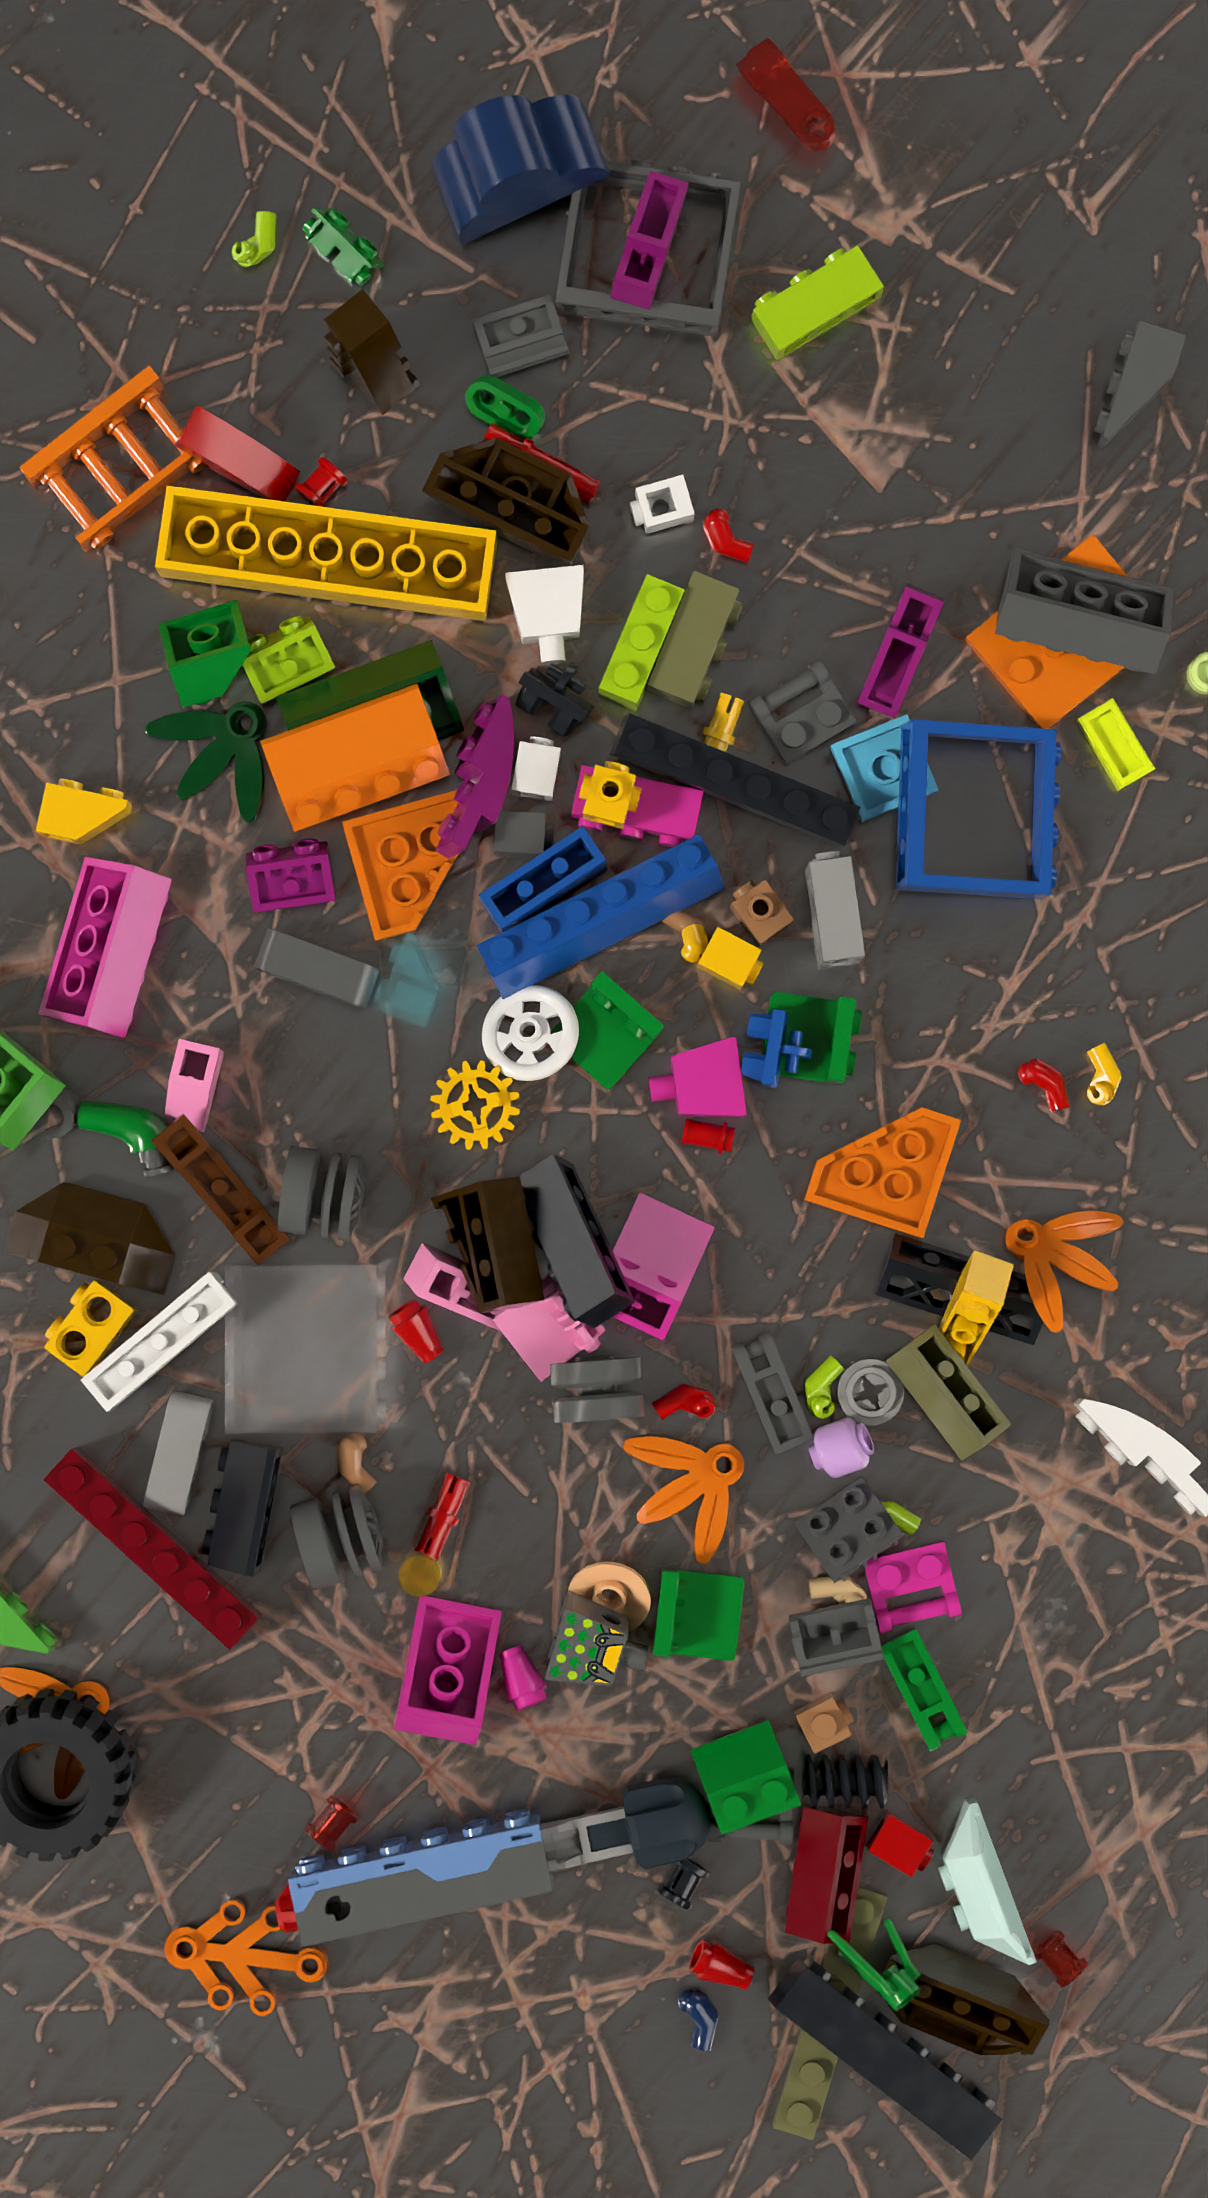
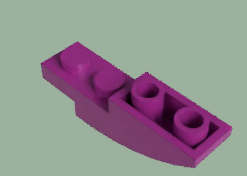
M504 694L490 703L485 701L479 707L473 718V723L477 726L472 736H468L458 749L456 757L460 759V762L454 773L465 780L461 783L454 796V800L458 803L453 814H448L439 827L437 834L441 839L435 850L448 859L466 849L474 830L480 833L495 824L503 806L510 781L514 750V729L510 698Z

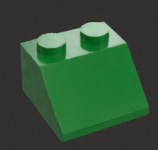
M769 1719L690 1749L721 1835L801 1805Z

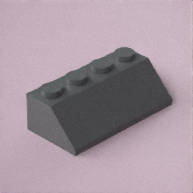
M1015 548L998 611L995 634L1005 636L1012 641H1026L1042 645L1056 652L1065 651L1085 656L1087 659L1095 662L1104 661L1124 666L1134 672L1144 671L1156 674L1170 636L1175 589Z

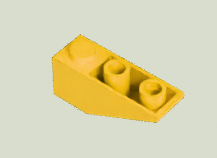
M975 1250L961 1273L938 1328L967 1367L1004 1304L1014 1265Z

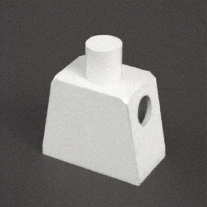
M583 565L505 573L506 588L522 644L539 643L541 664L543 665L566 662L564 640L580 638L584 583Z

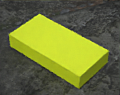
M1113 698L1076 720L1117 791L1155 769Z

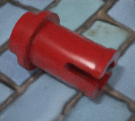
M687 1118L682 1136V1144L716 1149L718 1154L722 1155L723 1151H732L736 1128L728 1127V1122H724L722 1126Z

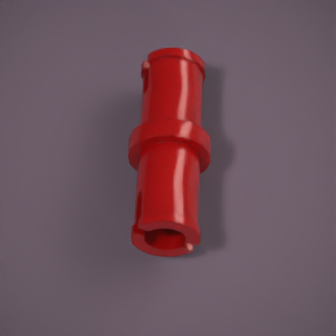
M446 1473L433 1508L429 1507L426 1512L429 1518L414 1551L436 1560L440 1559L441 1551L452 1525L457 1526L459 1521L456 1515L467 1488L471 1484L470 1482Z

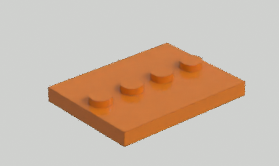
M1093 534L1061 559L1128 577ZM998 611L964 639L1038 729H1050L1125 668L1124 666L1104 661H1091L1085 656L1065 651H1052L1045 646L1026 641H1012L1005 636L995 634Z

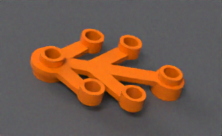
M236 1898L226 1900L221 1906L220 1911L197 1929L183 1926L173 1930L167 1937L164 1945L165 1956L169 1963L178 1969H191L208 1992L210 2006L219 2011L230 2007L234 2000V1990L229 1984L220 1982L206 1960L224 1963L250 1998V2008L258 2016H266L273 2011L276 1997L270 1989L263 1987L248 1966L296 1972V1975L301 1980L306 1982H315L321 1979L328 1967V1957L325 1951L318 1946H306L297 1954L250 1947L270 1931L280 1930L279 1924L272 1925L267 1920V1913L276 1910L275 1904L267 1906L259 1919L226 1944L208 1942L227 1925H238L244 1919L246 1907L241 1900ZM229 1905H236L240 1909L239 1918H228L225 1914V1908ZM183 1941L189 1942L193 1947L192 1954L188 1956L181 1955L178 1951V1944ZM312 1958L316 1960L318 1969L312 1973L305 1971L302 1965L305 1959ZM216 1990H225L229 1995V2000L221 2004L216 2002L213 1995ZM259 1995H266L270 1999L271 2005L266 2009H260L255 2003V1998Z

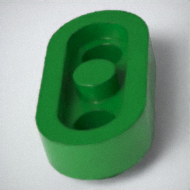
M482 375L476 378L466 391L465 401L467 407L475 416L489 424L495 423L497 426L523 440L526 437L529 439L534 437L545 422V413L538 401L497 377ZM486 390L494 394L495 398L490 397ZM522 411L526 412L530 418L524 416Z

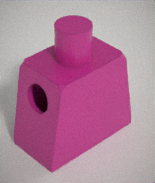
M730 1037L673 1055L670 1058L672 1074L648 1077L651 1101L676 1099L678 1116L744 1118L747 1116L736 1037Z

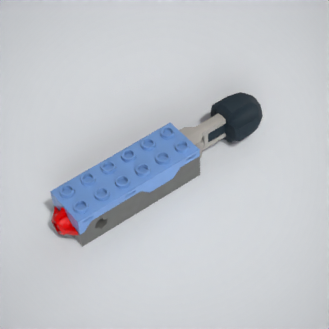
M677 1778L656 1779L627 1786L623 1791L624 1806L542 1823L540 1813L530 1815L529 1809H521L506 1813L504 1821L489 1824L488 1818H480L465 1822L464 1829L448 1833L447 1827L427 1830L423 1832L421 1839L407 1842L406 1836H399L382 1841V1846L374 1850L366 1851L365 1845L349 1847L341 1850V1855L338 1858L325 1860L324 1854L308 1856L299 1860L300 1864L293 1868L288 1878V1884L275 1900L280 1930L285 1933L299 1931L301 1945L305 1947L553 1892L554 1878L552 1871L630 1853H634L637 1864L644 1869L676 1863L693 1856L705 1844L711 1828L710 1809L704 1796L692 1784ZM340 1896V1900L342 1902H349L350 1906L341 1908L340 1902H332L331 1897Z

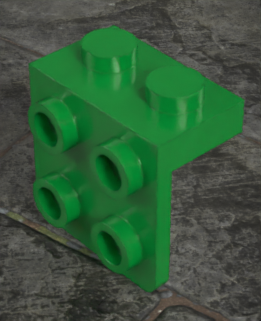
M775 992L771 995L768 1014H772L773 1009L784 1010L786 1014H789L785 1045H789L791 1030L803 1032L801 1047L812 1050L811 1059L799 1058L797 1073L785 1072L787 1056L783 1055L780 1076L839 1085L845 1082L846 1075L853 1076L856 1051L849 1050L851 1034L859 1035L862 1010L855 1009L856 999L839 997L837 1000L783 992ZM764 1040L762 1055H766L768 1040Z

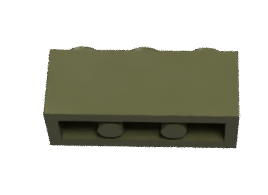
M693 571L647 684L646 692L691 710L696 699L704 702L713 680L706 677L711 662L720 663L728 641L721 639L727 624L735 626L743 603L736 601L739 588Z
M935 1324L886 1360L961 1461L984 1448L1012 1425Z

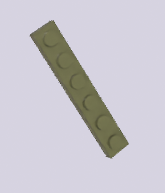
M858 1886L851 1938L848 1944L868 1962L887 1895ZM827 1944L821 1966L834 1976L830 1983L841 1992L848 1986L858 1994L863 1978L839 1957L840 1949L836 1944ZM803 2029L800 2031L772 2126L774 2129L813 2141L839 2057Z

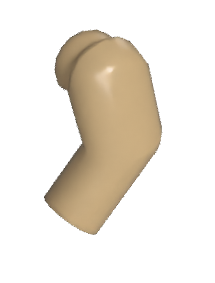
M830 1576L809 1579L811 1599L833 1597L840 1604L868 1599L865 1590L849 1576L846 1577L847 1580L845 1582L840 1579L836 1583L833 1582Z

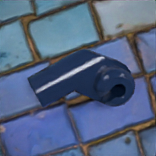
M686 1989L680 1994L678 2005L681 2011H687L696 2024L691 2047L702 2051H711L718 2022V2011L706 1993L700 1990Z

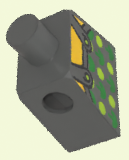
M567 1591L546 1660L545 1679L559 1682L611 1686L614 1683L619 1665L643 1670L648 1646L627 1640L629 1618L576 1593Z

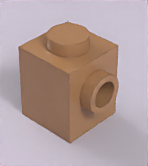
M751 880L733 893L736 900L731 903L730 909L758 948L789 927L794 921L766 880H763L758 885Z
M830 1692L793 1710L814 1754L852 1736L847 1725L853 1723L854 1719L845 1701L841 1699L835 1702Z

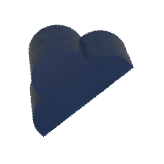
M508 95L480 103L465 112L456 121L453 128L456 140L443 147L432 160V168L458 238L462 244L611 175L584 103L580 98L573 95L551 96L531 103L528 98L523 96Z

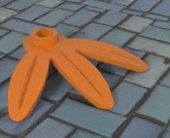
M1078 1211L1057 1217L1043 1226L1034 1220L1025 1219L1013 1223L1008 1228L1005 1236L1006 1246L1014 1256L1024 1260L1025 1277L1031 1299L1042 1321L1051 1332L1058 1333L1062 1330L1063 1306L1060 1289L1049 1263L1069 1276L1092 1287L1105 1291L1116 1290L1118 1288L1117 1280L1100 1261L1084 1250L1062 1241L1087 1239L1115 1231L1123 1225V1219L1119 1215L1103 1211ZM1022 1235L1034 1236L1029 1241H1023L1019 1238Z
M645 1436L627 1439L623 1444V1448L633 1457L655 1466L689 1471L688 1474L673 1480L651 1496L637 1513V1521L641 1524H647L663 1520L683 1510L700 1495L704 1494L696 1520L694 1543L697 1562L700 1564L708 1563L716 1552L725 1531L729 1506L728 1485L735 1483L744 1471V1459L738 1449L728 1444L715 1445L705 1453L697 1447L669 1438ZM720 1457H727L731 1461V1468L727 1473H721L717 1470L716 1462Z
M16 1667L0 1668V1687L17 1697L30 1694L34 1698L40 1690L53 1689L55 1696L60 1697L64 1690L77 1692V1700H81L84 1695H92L95 1700L100 1702L96 1709L104 1715L108 1711L110 1704L109 1695L106 1689L97 1682L84 1681L72 1689L65 1683L37 1671ZM43 1742L27 1745L23 1747L19 1751V1753L32 1750L45 1743ZM62 1746L59 1747L54 1767V1794L58 1799L64 1800L68 1798L76 1787L84 1767L72 1752Z

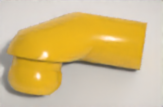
M1104 1042L1087 1051L1096 1069L1091 1084L1087 1089V1097L1095 1105L1108 1104L1114 1098L1122 1076Z

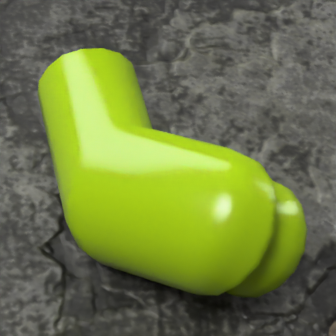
M269 211L257 212L255 235L248 240L242 241V243L237 241L234 244L232 256L241 266H255L273 252L275 248L277 217L275 213Z

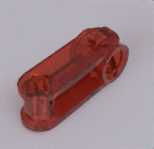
M766 37L759 45L751 48L747 55L736 64L737 69L760 96H763L806 148L816 152L829 148L836 136L832 115L794 71L779 48ZM814 122L819 126L825 123L823 126L825 134L821 137L816 133L809 136L811 133L809 124Z

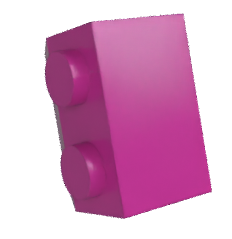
M422 1595L419 1596L394 1730L476 1745L483 1722L502 1611Z

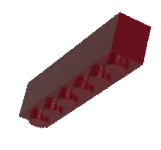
M79 1447L71 1448L43 1479L229 1650L238 1643L262 1616L253 1605Z

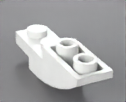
M1081 1398L1073 1403L1080 1411L1075 1416L1078 1421L1091 1434L1098 1430L1109 1443L1104 1448L1120 1465L1127 1461L1130 1465L1137 1466L1147 1458L1150 1462L1145 1465V1468L1160 1484L1167 1480L1177 1490L1178 1493L1173 1498L1189 1515H1192L1195 1511L1205 1517L1208 1515V1494L1189 1475L1201 1462L1181 1443L1154 1424L1126 1410L1106 1403Z

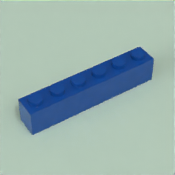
M698 834L476 946L502 999H505L725 888L718 866L701 835Z

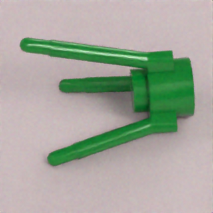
M885 1919L884 1925L904 1969L899 1970L896 1965H893L881 1975L834 1930H830L828 1937L840 1949L839 1957L877 1990L894 2011L904 2007L920 1992L921 1989L915 1980L921 1974L912 1964L891 1919Z

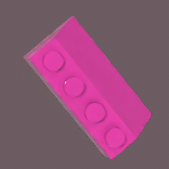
M85 856L38 1015L125 1039L128 1027L133 1019V1010L137 996L145 978V969L150 952L156 941V932L163 908L168 901V892L172 879L134 865Z

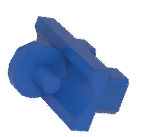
M773 1009L772 1014H750L747 1036L768 1040L766 1055L744 1053L741 1074L754 1080L762 1081L765 1087L778 1089L783 1055L787 1056L785 1072L797 1073L799 1058L811 1059L812 1057L811 1049L801 1047L803 1032L791 1030L789 1045H785L789 1014H786V1011Z

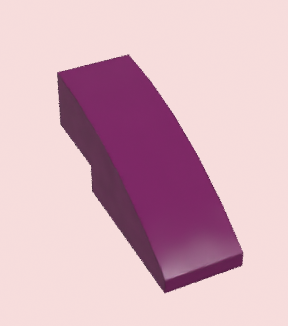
M649 171L614 277L610 298L650 310L676 230L689 182Z
M909 583L906 584L858 699V704L896 718L945 598Z

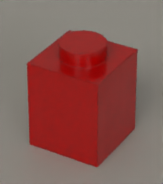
M887 1809L865 1844L869 1852L911 1878L916 1870L924 1871L934 1854V1850L930 1848L933 1840L928 1834Z

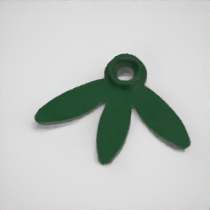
M250 701L235 703L229 708L226 715L209 711L178 712L157 718L145 725L144 730L147 735L160 739L190 741L215 737L216 739L204 748L189 766L178 786L176 795L178 799L186 800L203 791L221 775L233 756L236 755L235 790L239 811L243 820L247 823L253 822L256 819L264 791L263 764L256 740L263 734L266 727L265 714L257 704ZM244 714L250 715L253 720L252 727L248 730L243 728L240 722Z

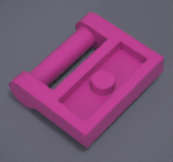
M944 1541L877 1556V1560H874L872 1557L866 1561L868 1566L864 1568L880 1634L893 1631L892 1627L932 1617L948 1614V1617L951 1618L962 1615ZM941 1586L943 1598L889 1611L887 1609L886 1598Z

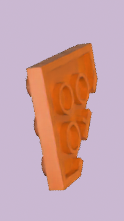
M457 790L342 822L375 942L416 932L457 860L459 854L448 859L435 851L441 839L437 834L439 827L448 814H453L458 802L454 800Z
M921 1107L816 1161L804 1201L923 1239L961 1120Z

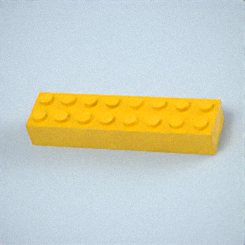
M167 486L155 568L160 577L486 621L497 548V531Z

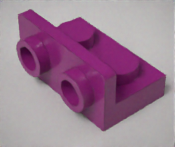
M307 838L296 841L293 844L294 846L277 848L276 845L266 844L255 847L252 852L246 853L245 868L253 913L335 901L328 842H318L317 839Z

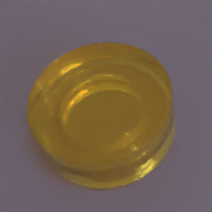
M416 1554L406 1559L399 1571V1581L402 1588L408 1594L415 1597H424L436 1590L441 1580V1570L438 1563L433 1558L424 1554Z

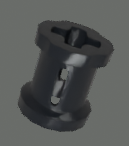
M686 1858L677 1862L666 1884H660L657 1891L671 1902L689 1910L692 1906L690 1899L701 1880L707 1879L710 1872L692 1859Z

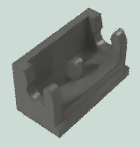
M871 1598L789 1615L793 1634L792 1641L801 1677L884 1660Z

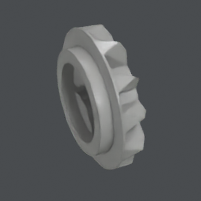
M865 1359L855 1362L843 1372L837 1387L840 1407L849 1418L857 1423L875 1426L889 1421L897 1414L903 1403L904 1386L886 1362L877 1359ZM864 1375L866 1380H869L872 1385L887 1384L877 1394L879 1409H876L869 1399L854 1401V1398L859 1396V1393L864 1390L861 1376Z

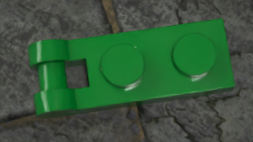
M913 1628L881 1644L883 1658L929 1751L932 1752L942 1747L940 1742L952 1736L958 1739L968 1734L917 1629ZM943 1711L947 1721L932 1727L928 1717Z

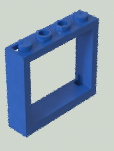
M916 719L901 725L895 890L1040 899L1051 895V889H1054L1057 881V869L1055 865H1052V851L1058 842V826L1056 823H1053L1054 807L1058 805L1060 797V787L1055 782V766H1058L1061 758L1060 742H1056L1057 730ZM928 736L1036 744L1031 881L923 874Z

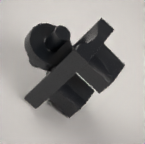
M573 662L567 666L565 671L553 663L550 664L546 674L558 682L553 681L533 667L528 672L525 671L518 682L522 685L515 705L534 716L544 700L557 707L548 725L563 736H567L579 722L587 719L594 709L593 705L567 689L568 687L581 695L586 687V684L574 677L579 666Z

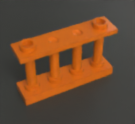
M147 366L19 467L35 489L41 484L44 486L49 485L83 527L84 531L75 538L85 552L92 547L98 550L105 546L114 537L113 531L164 492L167 486L174 484L189 471L194 474L207 465L177 448L181 455L162 469L127 426L128 419L126 417L140 408L141 410L146 409L174 445L182 431V427L159 400V392L164 387L160 378L150 366ZM106 433L117 438L149 478L146 483L132 494L128 493L94 450L96 447L94 443ZM74 458L76 461L82 460L117 504L98 520L62 476V468Z

